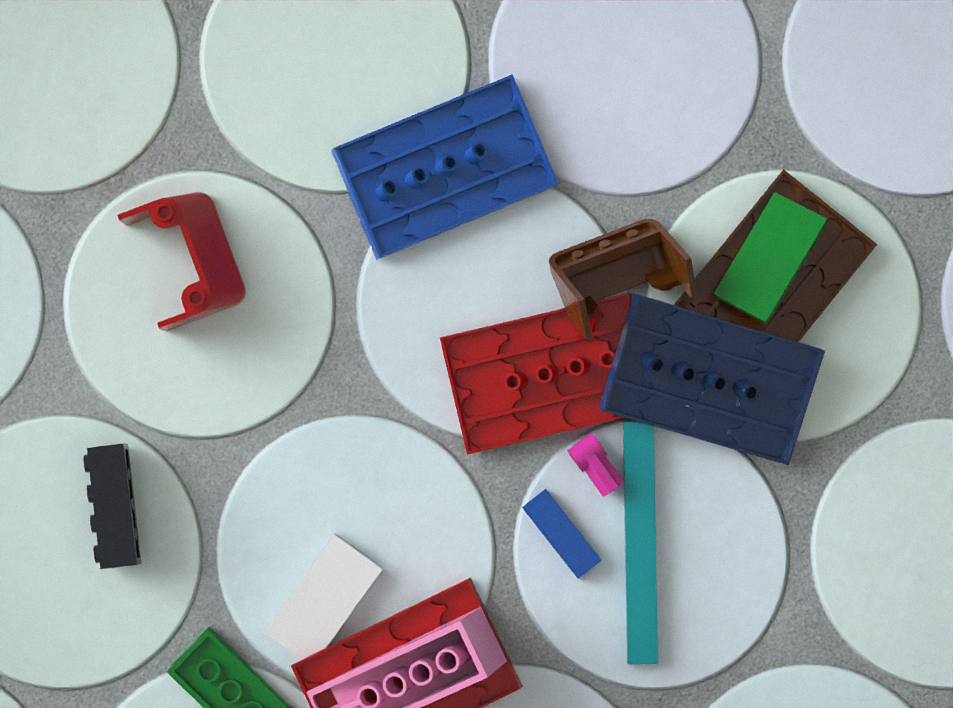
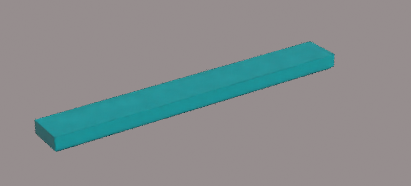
M623 422L627 664H658L654 426L642 422Z

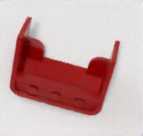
M194 192L161 198L117 215L119 221L126 226L147 218H151L156 226L163 229L179 225L200 281L188 285L183 290L181 296L185 312L158 322L159 329L167 332L236 306L244 300L246 295L244 282L215 204L207 194Z

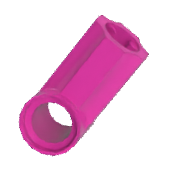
M592 433L567 450L582 472L585 471L603 497L624 483L620 474L607 459L606 451Z

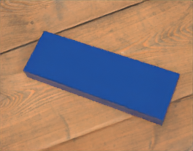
M546 489L522 507L577 579L601 561Z

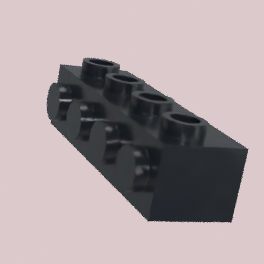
M128 444L87 448V455L83 456L85 472H90L91 485H87V498L89 503H93L94 515L90 516V526L92 533L97 535L98 545H94L93 548L95 563H100V569L142 564Z

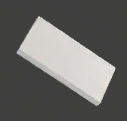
M334 533L263 633L300 660L327 648L383 568Z

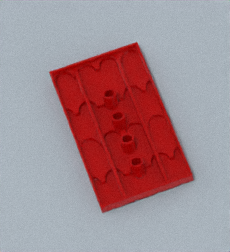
M632 293L605 298L596 302L598 313L589 321L593 339L588 341L571 321L565 308L440 337L467 455L625 418L604 412L598 408L604 394L603 391L610 369L613 365L615 352L622 336L621 333L628 310L630 309Z

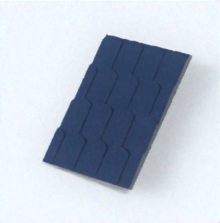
M634 293L598 409L789 465L825 350Z

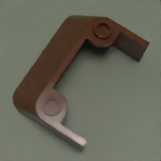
M653 219L637 221L559 251L549 258L550 271L567 314L587 341L593 339L589 321L598 313L596 302L648 282L653 288L660 291H668L680 285L692 300L698 298L691 257L666 229Z

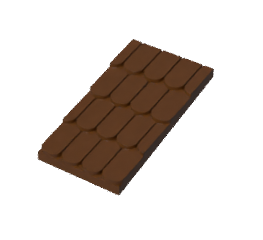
M783 169L696 276L695 284L698 298L692 300L684 291L674 305L799 342L877 244ZM774 192L827 218L828 223L766 325L716 298L714 292Z

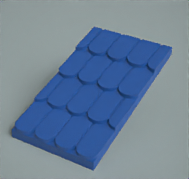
M513 74L334 147L331 150L376 260L558 185V181Z

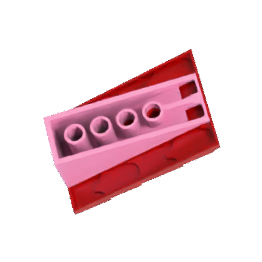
M471 577L291 665L310 708H483L523 687Z

